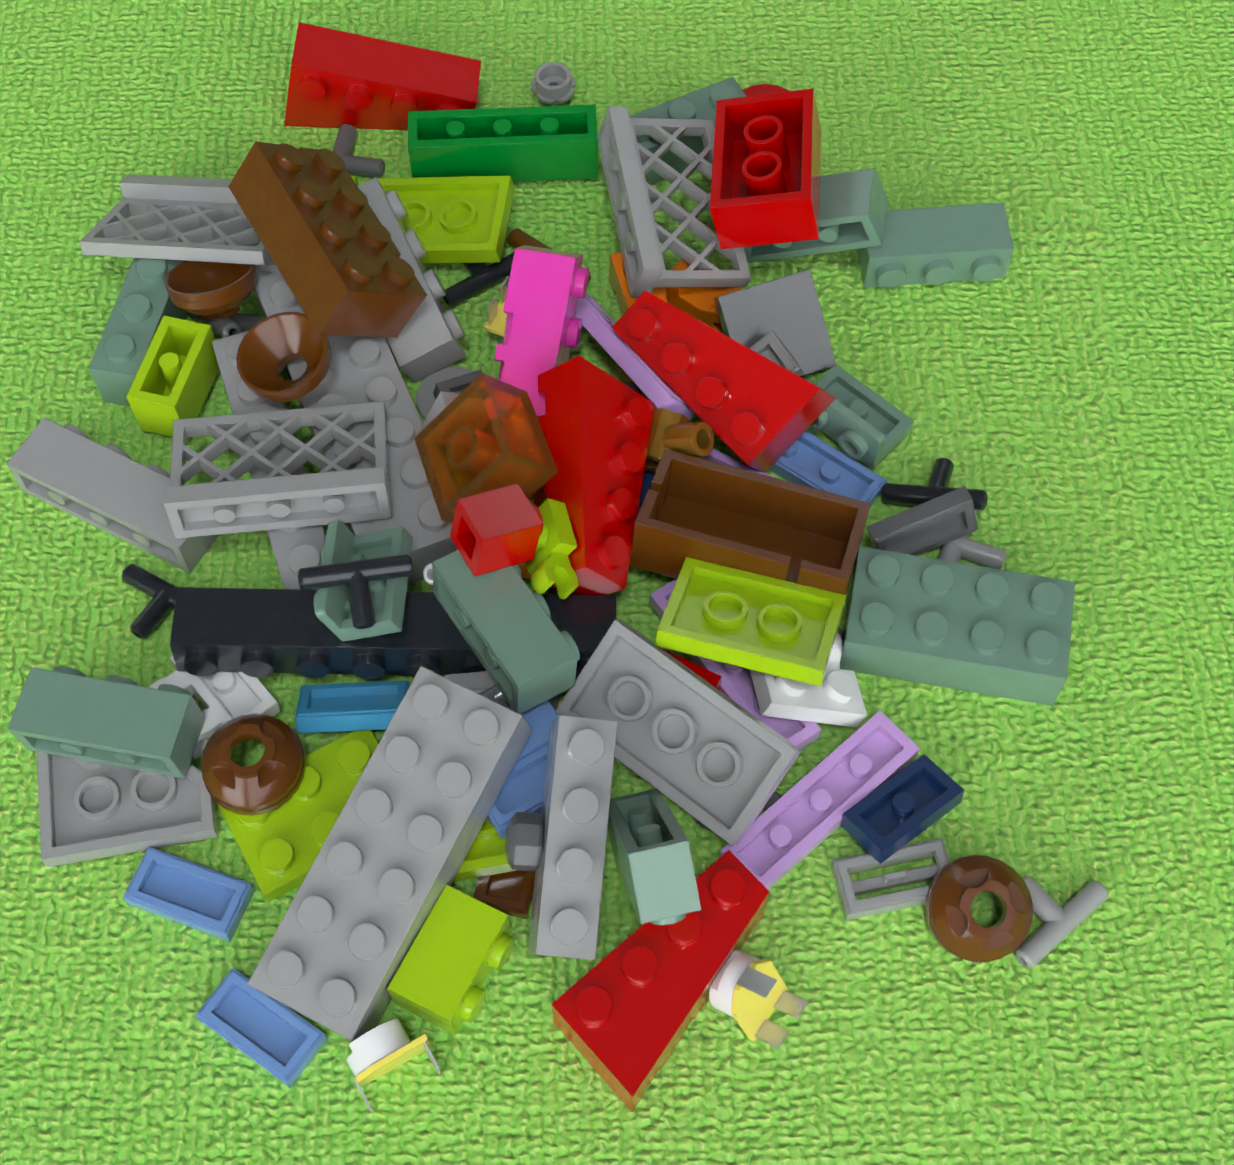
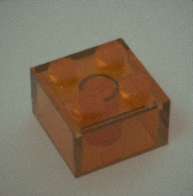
M481 373L414 438L441 520L453 523L458 499L517 483L528 499L558 473L528 392L484 373Z

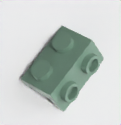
M837 364L816 383L806 379L836 398L809 427L824 432L839 444L845 454L853 459H860L870 468L874 469L911 433L914 423L911 418Z
M342 521L329 522L326 542L321 549L322 565L408 554L411 557L413 537L403 526L354 536ZM408 577L369 582L376 621L373 627L366 629H356L353 627L346 585L318 589L314 595L315 614L342 642L401 632Z

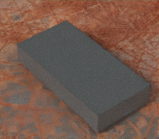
M963 486L869 525L867 530L873 549L917 556L978 530L973 499L967 488Z

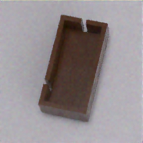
M255 141L228 187L318 335L398 337L427 294L415 277V272L411 265L399 258L401 253L392 241L390 232L381 224L368 204L366 195L357 187L346 170L342 158L334 151L328 149L318 150L303 147L297 149L285 143L272 144Z
M665 449L652 479L651 489H648L635 521L630 566L678 579L684 561L688 557L846 595L871 503Z

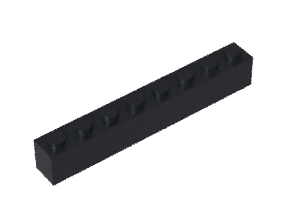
M177 587L170 647L178 672H188L195 676H211L216 672H242L252 677H266L272 673H298L307 678H321L328 674H354L363 679H376L383 675H409L414 678L420 666L440 676L486 671L433 592H406L401 632L342 642L315 614L314 595L318 590ZM541 594L548 605L552 622L560 632L567 631L578 647L580 660L577 661V679L614 620H617L616 596L569 595L566 599H560L559 595Z

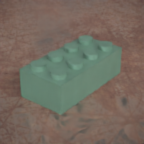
M859 546L851 580L842 640L843 648L840 669L1053 706L1068 675L1075 582Z

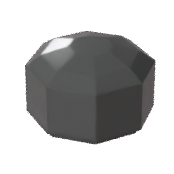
M516 812L509 822L505 837V853L507 862L512 870L536 871L540 866L543 836V816H540V813Z

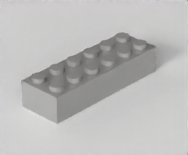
M420 666L247 984L350 1041H354L377 1027L391 1000L387 989L444 887L446 884L451 886L532 732L524 717Z

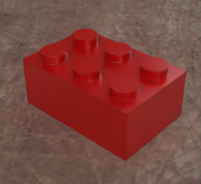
M813 88L716 100L710 211L720 249L819 239L821 127Z

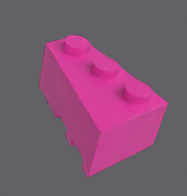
M527 245L515 248L503 312L507 314L503 344L497 343L494 357L495 361L501 362L497 392L488 391L487 394L493 409L535 416L545 414V395L538 393V375L568 361L570 348L577 349L580 342L582 319L575 318L577 298H585L589 281V268L582 267L583 254Z

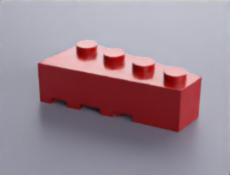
M299 22L291 63L284 126L339 128L343 124H350L355 129L408 130L409 111L475 109L481 61Z
M646 290L611 327L748 466L765 473L836 399L823 389Z
M579 355L538 375V393L545 395V414L538 417L539 438L546 439V465L540 468V488H544L548 499L565 503L576 539L577 547L568 555L572 569L577 575L578 587L570 595L605 596L626 588L634 526L638 514L655 404ZM553 584L551 587L557 590L555 584Z
M730 850L696 878L701 905L700 911L687 913L683 920L670 925H654L651 922L644 923L551 1004L554 1024L631 1112L634 1111L644 1096L645 1090L659 1069H662L674 1051L675 1045L691 1021L696 1018L706 1003L711 984L733 951L741 950L765 914L769 891Z

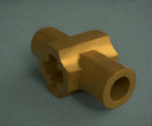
M664 408L654 409L645 470L656 472L665 449L694 457L708 456L714 444L712 428L705 422L692 423L691 420L681 413L671 412Z

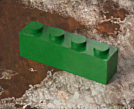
M596 104L409 111L408 153L412 178L511 176L513 182L598 178Z

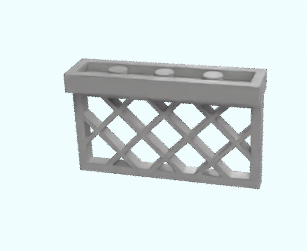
M608 106L597 135L631 297H639L645 290L652 293L654 287H747L751 280L744 247L720 249L717 234L697 219L705 209L711 213V192L707 194L688 180V178L697 170L712 181L715 132L713 120L629 118L627 107ZM636 135H649L662 144V146L653 154L637 142ZM682 136H701L704 150L698 155L679 141ZM669 150L689 164L681 174L661 160ZM651 169L671 183L663 194L646 182L645 175ZM678 189L699 204L690 214L669 199ZM659 209L680 223V226L672 234L655 222L654 214ZM687 229L709 244L700 255L678 239ZM670 249L689 263L690 266L686 270H666L663 255ZM715 249L732 262L733 270H720L707 261L706 258Z
M127 174L119 182L123 198L79 241L83 255L265 265L271 258L228 187L233 179Z
M384 401L174 420L170 487L164 488L163 504L175 539L326 525L329 522L338 520L342 521V523L390 519L391 500L388 486L387 428ZM374 421V426L359 439L345 431L353 422ZM315 426L322 430L306 444L292 436L301 427ZM263 431L268 434L265 439L253 448L240 441L248 432ZM210 435L216 439L199 454L187 446V437ZM333 439H336L348 448L331 461L320 454L319 451ZM282 443L295 453L277 466L265 458V456ZM229 448L240 455L241 458L224 471L213 464L212 461ZM360 456L375 464V468L345 470ZM307 461L322 469L319 473L291 475ZM254 465L268 474L265 478L237 480ZM201 470L214 478L210 483L185 485L187 481Z

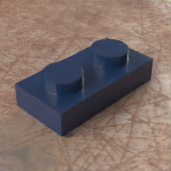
M923 754L844 812L841 827L881 864L962 802L964 789Z

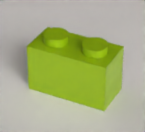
M163 315L126 396L142 431L173 437L174 420L198 418L219 370L212 341L216 339L211 325Z
M446 884L387 988L393 1003L456 1035L463 1021L472 1023L479 1013L487 993L486 990L482 989V986L491 969L501 970L512 951L515 939L510 937L509 916Z

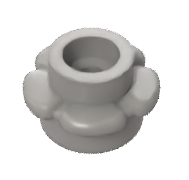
M557 62L543 64L537 69L535 77L531 82V89L534 93H537L536 97L539 101L550 105H558L568 101L574 94L572 88L575 87V79L567 66Z

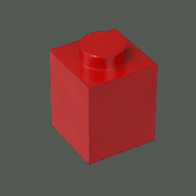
M517 483L458 499L450 537L475 577L533 560L540 535L543 532V518L538 507L534 503L529 502Z

